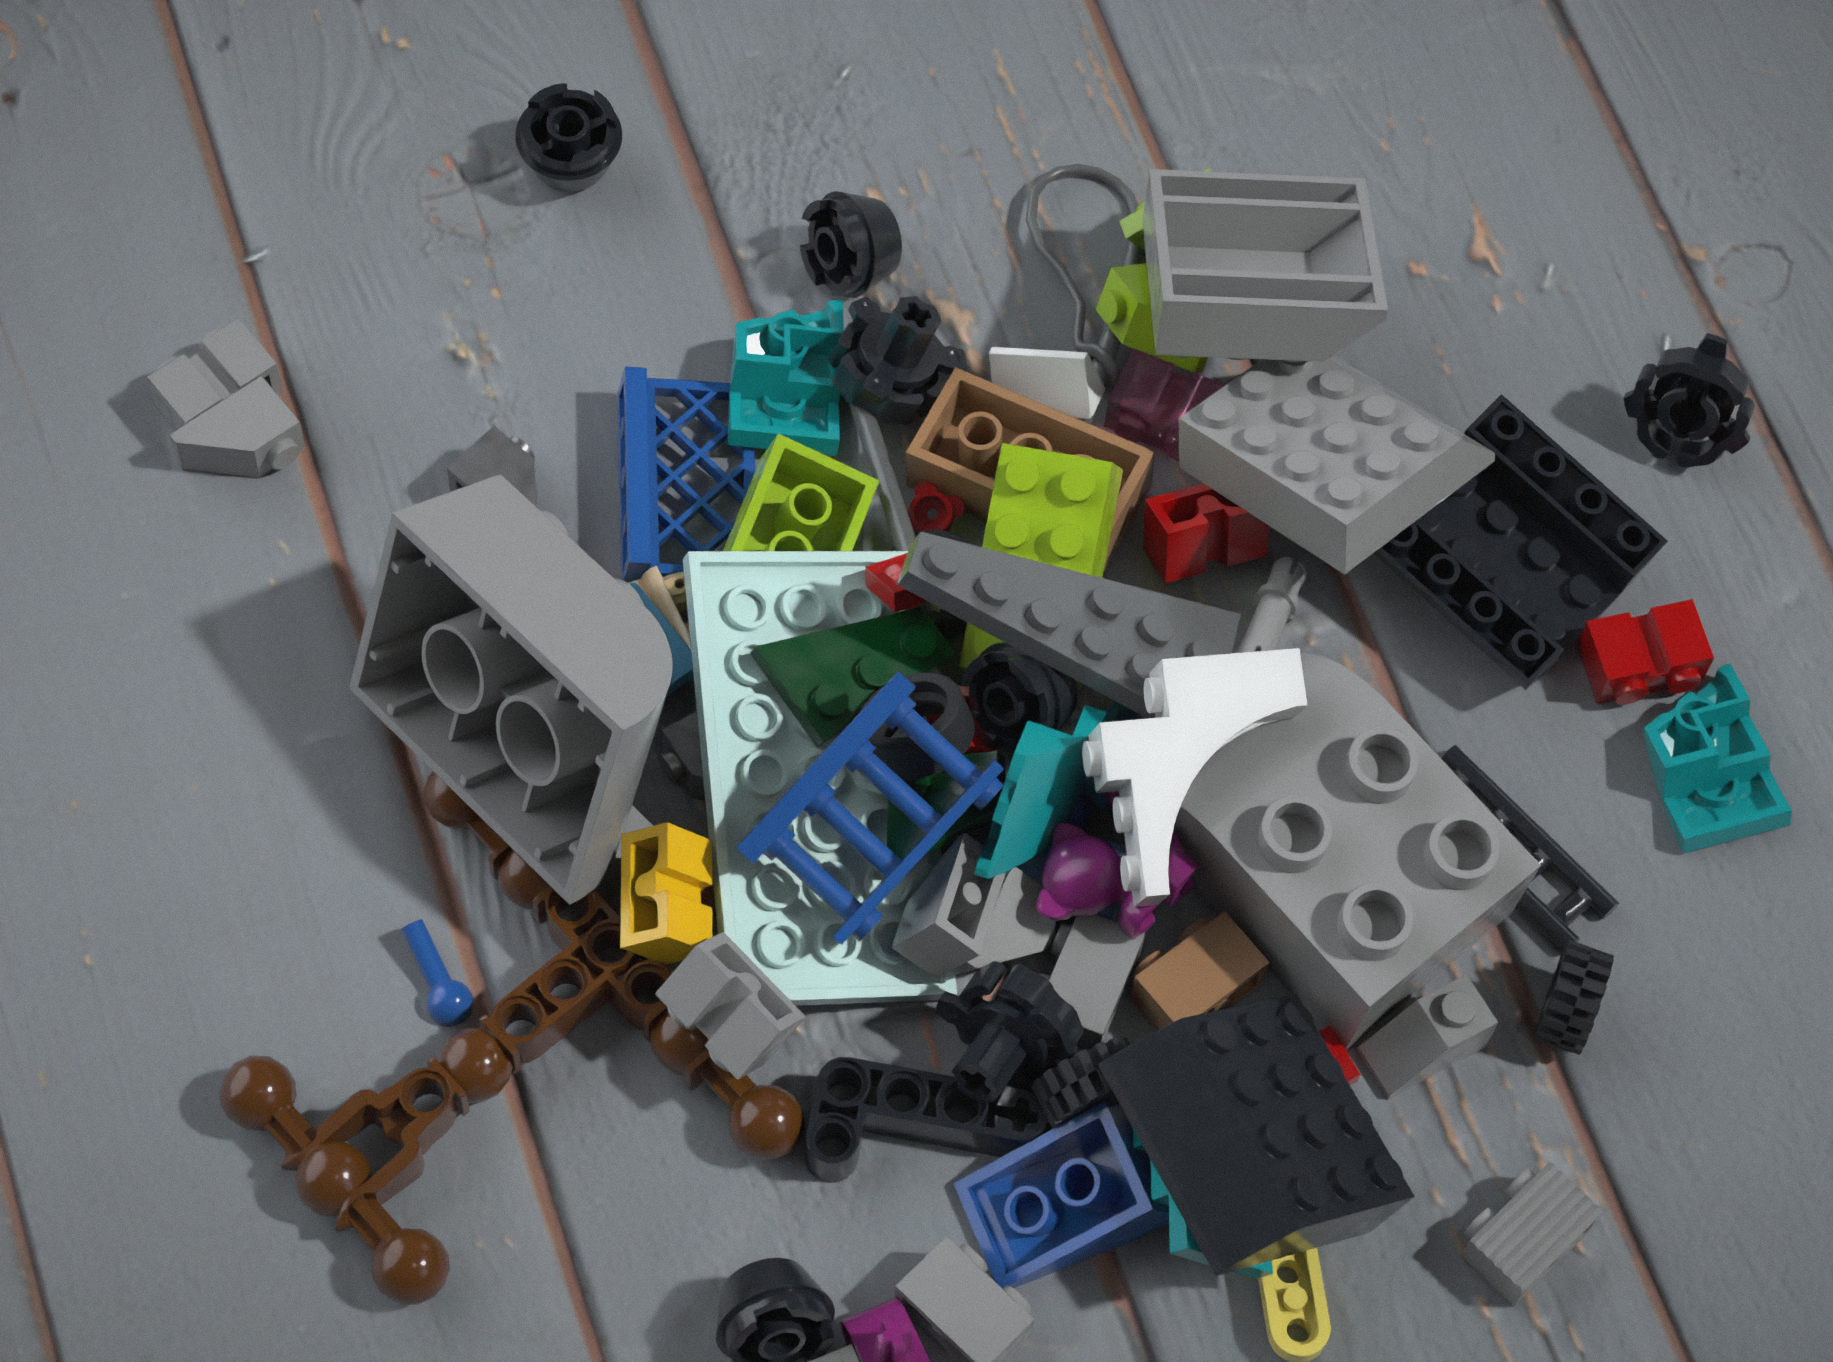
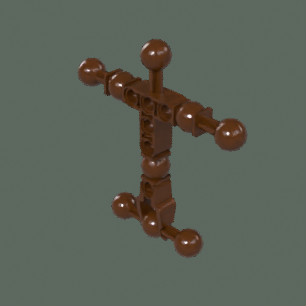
M434 771L428 776L423 791L425 805L431 816L449 829H470L491 851L488 856L490 874L495 880L499 879V885L506 897L523 909L534 910L535 920L539 924H543L546 921L550 936L562 951L504 996L495 1006L492 1017L489 1018L487 1015H483L479 1019L480 1028H466L451 1035L441 1048L438 1059L436 1060L432 1056L427 1060L428 1067L418 1068L410 1072L393 1086L384 1089L379 1094L370 1089L360 1090L317 1127V1132L293 1106L297 1096L296 1083L289 1069L269 1056H249L235 1062L224 1076L220 1088L221 1106L230 1120L246 1130H267L287 1153L282 1162L281 1169L296 1171V1192L303 1204L321 1216L337 1217V1232L353 1228L375 1253L372 1261V1274L379 1291L396 1303L418 1305L434 1298L446 1283L450 1270L449 1256L439 1239L423 1229L401 1228L382 1205L422 1175L425 1166L423 1155L438 1139L448 1132L459 1112L462 1116L470 1112L468 1103H482L498 1096L509 1081L511 1071L517 1074L521 1070V1063H529L539 1058L608 1001L631 1025L644 1031V1037L649 1043L651 1042L652 1051L661 1065L676 1074L685 1075V1085L691 1091L705 1082L731 1110L728 1120L730 1135L741 1151L754 1159L775 1160L792 1151L800 1141L805 1126L803 1110L794 1095L779 1086H757L747 1075L737 1080L730 1072L721 1069L714 1063L709 1055V1050L704 1046L709 1039L697 1027L690 1030L677 1024L670 1016L667 1006L661 1000L655 1004H644L634 998L638 992L644 989L652 988L658 990L672 973L663 962H658L620 948L621 917L595 889L569 905ZM713 875L712 885L707 886L701 892V904L712 908V917L716 916ZM570 907L582 908L587 912L582 919L571 922L563 920L558 916L563 910ZM606 948H617L625 953L622 959L612 963L603 962L596 957L600 951ZM561 984H572L581 990L573 998L564 1000L556 998L551 994ZM519 1020L529 1021L535 1025L531 1033L525 1036L517 1037L505 1031L511 1023ZM433 1094L443 1099L440 1106L432 1111L423 1112L413 1107L415 1101L423 1095ZM376 1124L383 1129L387 1140L398 1143L403 1149L372 1176L371 1166L365 1155L346 1142L367 1126Z

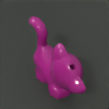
M1119 791L1105 792L1106 803L1112 809L1114 798L1119 797ZM1058 823L1052 832V849L1047 854L1042 875L1043 889L1039 893L1035 907L1038 913L1049 920L1063 921L1072 916H1093L1116 902L1122 904V910L1118 917L1121 931L1132 940L1145 933L1155 922L1152 911L1158 905L1134 907L1132 891L1124 890L1121 880L1120 863L1121 857L1127 855V850L1119 856L1115 849L1104 839L1087 836L1081 828L1071 823ZM1174 829L1169 849L1168 876L1170 895L1163 900L1171 907L1182 900L1193 889L1194 880L1191 876L1201 867L1186 851Z

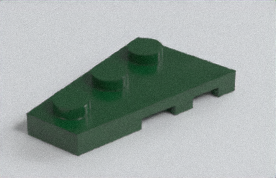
M923 607L755 646L750 652V655L816 747H819L843 731L861 712L863 705L877 690L885 686L898 671L904 676L914 673H930L947 662L955 654Z

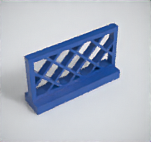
M625 366L617 391L621 580L629 583L641 579L642 575L654 566L658 567L662 577L683 572V564L659 563V547L672 536L688 551H714L728 539L735 520L728 523L709 504L726 490L742 505L755 473L754 448L728 445V426L726 427L707 409L715 400L729 401L730 383L647 378V368ZM655 396L676 397L689 410L671 423L655 408ZM695 417L700 419L716 434L701 449L680 431ZM656 426L662 431L657 437ZM669 439L690 457L674 472L657 457V449ZM723 442L741 457V464L729 475L708 457ZM697 464L718 483L702 498L681 479ZM657 474L663 479V481L658 485ZM740 477H741L742 487H741L739 484L736 483V481H737ZM670 487L691 505L676 520L671 518L658 505V498ZM698 513L720 532L704 547L682 528ZM658 523L665 529L660 534Z

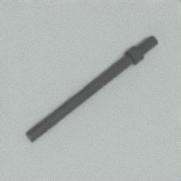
M849 403L872 477L879 480L877 492L896 551H908L916 537L877 418L869 411ZM928 601L916 607H923L934 624L941 618L939 607Z

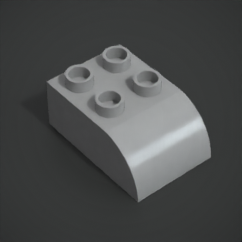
M499 474L392 512L349 689L570 905L586 896L601 883L616 858L621 842V834H623L669 689L673 662L670 645L662 627L654 615L644 606L637 591L626 581L614 579L569 538L565 527L555 515L545 510H539Z
M1301 652L1307 706L1293 719H1282L1259 726L1238 736L1216 751L1192 781L1181 803L1173 829L1180 837L1189 855L1201 866L1191 876L1194 880L1195 888L1219 914L1225 910L1270 962L1268 968L1292 995H1298L1303 1006L1307 1008L1323 1029L1330 1026L1336 1032L1347 1050L1507 918L1516 907L1541 865L1378 691L1361 677L1336 661L1318 654Z

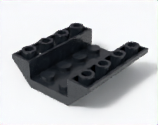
M1501 394L1464 432L1466 436L1495 453V461L1373 554L1520 686L1527 690L1544 676L1578 641L1586 622L1600 618L1666 545L1668 540Z

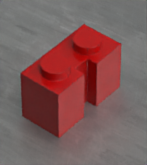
M1205 484L1145 499L1143 550L1165 584L1206 573V566L1209 561L1217 560L1228 567L1267 556L1269 525Z
M1693 599L1652 607L1648 614L1631 617L1630 613L1627 612L1588 620L1576 644L1596 704L1616 701L1620 705L1631 704L1643 699L1648 693L1669 690L1670 693L1674 694L1687 692L1697 687L1703 681L1714 660Z

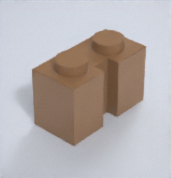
M1224 910L1210 922L1203 917L1192 923L1178 938L1180 944L1165 955L1158 950L1147 956L1133 972L1136 976L1134 977L1129 998L1158 1031L1180 1018L1231 1008L1263 984L1270 962Z

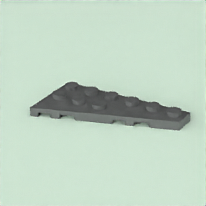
M920 532L911 543L897 584L1148 719L1155 718V713L1147 712L1144 701V681L1146 678H1150V672L1162 659L1231 654L1241 616L1240 613L925 532Z

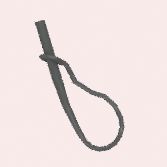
M1083 164L1058 166L1041 175L1029 191L1026 223L1036 250L1058 273L1076 306L1073 329L1075 349L1077 352L1088 353L1105 387V391L1111 392L1115 391L1120 385V374L1115 359L1121 342L1106 323L1098 345L1094 343L1087 344L1083 341L1086 303L1065 265L1044 242L1036 220L1039 195L1048 183L1061 176L1080 174L1098 178L1113 186L1125 199L1130 214L1136 211L1138 203L1134 193L1120 178L1102 168ZM1129 240L1123 266L1139 264L1140 247ZM1097 409L1091 418L1079 420L1092 425Z

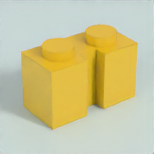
M668 822L621 834L620 948L658 962H663L664 964H670L684 960L697 944L712 938V908L701 904V892L707 886L712 885V840Z

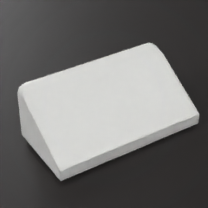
M992 347L989 352L992 383L1074 418L1089 419L1094 415L1105 387L1087 352Z

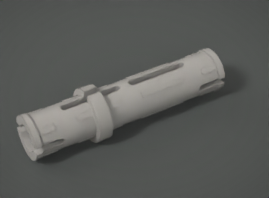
M1282 557L1273 563L1267 583L1259 588L1252 603L1254 613L1236 653L1275 649L1285 624L1293 619L1299 606L1297 595L1307 576L1306 568L1301 562H1298L1293 575L1289 574V570L1294 558Z

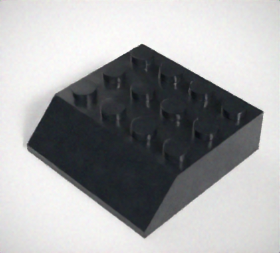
M1297 994L1180 1018L1107 1057L1098 1065L1215 1276L1370 1233L1415 1197L1403 1177L1399 1164L1390 1155L1373 1126L1371 1116L1362 1107L1345 1078L1340 1063L1331 1054L1314 1024L1312 1015L1303 1006Z

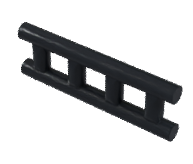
M1457 745L1451 747L1441 759L1492 811L1493 815L1506 828L1509 827L1532 850L1530 854L1541 865L1532 881L1550 867L1574 890L1551 910L1527 887L1516 905V908L1561 952H1563L1568 940L1579 941L1580 938L1568 926L1589 907L1603 919L1608 917L1617 908L1619 902Z

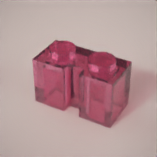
M1133 348L1109 397L1104 427L1113 430L1116 435L1128 441H1140L1163 450L1170 458L1179 461V418L1224 387L1225 384L1195 372L1192 378L1186 377L1173 371L1174 364Z

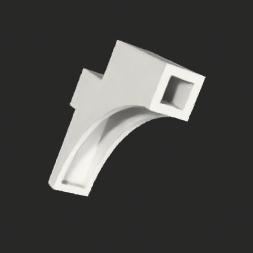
M1300 648L1162 659L1150 672V678H1146L1144 681L1145 706L1148 713H1155V718L1100 722L1088 735L1089 741H1084L1082 747L1083 767L1087 777L1094 776L1096 793L1119 791V797H1115L1113 801V819L1116 831L1125 835L1127 855L1121 857L1120 872L1124 890L1132 891L1134 907L1158 905L1170 895L1168 866L1174 824L1181 803L1192 781L1208 759L1222 746L1238 736L1265 724L1282 719H1293L1307 706Z

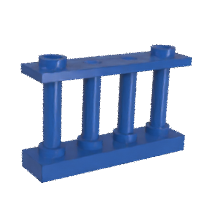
M900 671L887 682L736 847L753 864L762 854L771 861L776 857L845 921L833 934V938L841 945L850 935L860 942L883 917L876 907L971 804L977 809L982 810L1004 785L997 778L1004 768L995 758L981 772L913 709L916 703L909 695L916 686ZM883 723L892 730L897 726L966 789L942 816L873 753L876 747L868 739ZM843 766L852 774L855 770L862 774L925 832L902 859L832 796L836 791L828 782ZM803 810L811 817L817 814L885 876L861 903L792 840L795 834L788 826Z

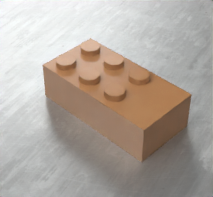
M955 367L906 451V486L915 489L922 482H931L936 486L938 492L948 497L959 496L965 504L966 512L987 520L1002 443L1113 462L1123 469L1104 567L1105 571L1152 486L1155 452Z

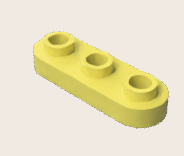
M1317 1248L1272 1260L1273 1274L1258 1278L1268 1341L1277 1355L1290 1362H1308L1315 1359L1325 1348L1331 1332ZM1283 1267L1291 1268L1296 1272L1298 1280L1294 1283H1285L1278 1277L1277 1270ZM1292 1325L1303 1327L1307 1332L1308 1339L1302 1342L1292 1340L1287 1333V1328Z

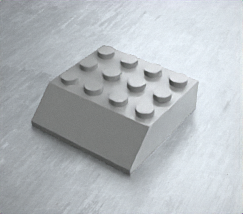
M1149 169L1143 214V232L1156 355H1171L1178 358H1188L1191 356L1219 357L1232 360L1268 359L1292 363L1301 361L1323 362L1387 320L1388 306L1365 178Z
M1332 355L1323 362L1301 361L1292 363L1283 360L1262 359L1179 418V468L1343 574L1348 573L1495 461V453L1335 355Z

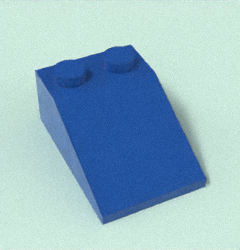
M1103 1101L953 1183L994 1281L1002 1289L1006 1285L1016 1288L1126 1245L1169 1222V1206L1151 1200L1150 1157L1147 1152L1133 1148V1127L1122 1107L1107 1101Z

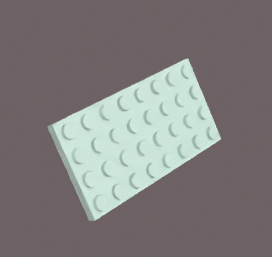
M688 551L683 558L709 839L712 840V875L718 934L724 932L795 1006L939 1000L945 991L957 995L955 975L946 978L941 976L935 979L892 948L907 901L942 857V851L938 848L924 855L912 868V871L908 872L876 907L883 917L860 942L850 935L842 945L833 938V934L845 920L780 860L775 857L771 861L762 854L753 864L736 849L747 834L840 735L838 733L819 747H816L750 655V652L755 646L907 611H892L866 587L865 567L908 553V551ZM898 729L891 738L907 737V735ZM843 766L828 782L836 791L832 796L887 846V797L857 770L852 774ZM803 810L788 826L795 834L792 840L860 903L885 877L817 814L811 817Z

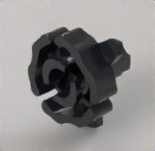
M917 296L901 297L892 313L882 312L880 307L869 297L852 302L848 311L853 321L847 325L829 357L830 365L836 368L832 377L833 385L851 405L869 411L878 420L883 422L910 425L916 414H919L921 417H927L955 367L963 371L967 368L964 350L952 346H944L935 335L941 322L940 315L935 306L926 304ZM858 349L857 353L860 358L857 367L852 356L847 354ZM926 383L927 393L924 398L922 394H913L915 388L921 387Z
M1707 333L1697 348L1684 347L1664 350L1657 366L1654 364L1644 365L1637 379L1635 389L1625 393L1624 405L1628 417L1636 418L1638 439L1654 457L1663 459L1670 454L1675 441V437L1669 434L1671 431L1676 437L1681 439L1699 440L1706 437L1709 438L1702 442L1687 440L1681 442L1676 455V462L1683 468L1709 465L1715 462L1723 451L1726 450L1734 454L1749 443L1751 437L1746 428L1750 422L1755 404L1753 400L1745 397L1749 386L1748 377L1733 362L1726 359L1728 340ZM1656 374L1658 380L1655 389H1649ZM1740 404L1735 420L1731 417V415L1734 411L1735 406ZM1656 419H1659L1660 424H1661L1668 432H1666L1665 430L1661 429V427L1658 425Z
M992 961L978 968L959 996L945 991L937 1003L935 1013L948 1023L955 1025L961 1041L969 1045L951 1072L957 1079V1087L973 1100L984 1099L992 1103L998 1098L1006 1085L1034 1093L1031 1085L1034 1084L1037 1078L1044 1076L1043 1073L1047 1070L1058 1067V1063L1066 1058H1073L1078 1051L1077 1043L1084 1034V1029L1077 1011L1059 996L1051 982L1023 965L1013 967L997 990V996L993 1001L984 1000L983 995H990L1007 972L1006 967L997 961ZM1046 1038H1052L1055 1047H1048Z

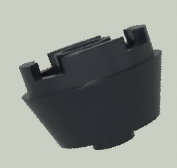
M560 83L540 90L529 99L528 107L522 113L517 123L515 141L522 159L542 182L561 191H579L591 187L603 177L620 150L622 127L612 105L600 92L594 90V95L582 90H568L567 83Z
M834 191L825 195L822 200L810 203L804 210L802 219L809 222V243L800 245L802 260L812 282L816 286L825 284L833 291V297L842 295L848 298L860 297L894 273L898 268L902 255L901 233L893 212L883 201Z
M1005 642L996 643L986 648L978 658L969 664L962 678V684H969V699L972 707L970 712L973 717L975 734L986 746L993 750L1002 746L1015 751L1027 721L1060 731L1073 714L1077 704L1078 694L1075 679Z
M767 1258L752 1262L734 1272L721 1288L716 1330L717 1346L724 1355L732 1359V1362H794L801 1358L804 1359V1362L812 1361L823 1356L834 1341V1334L831 1328L835 1315L833 1301L796 1261L786 1258Z

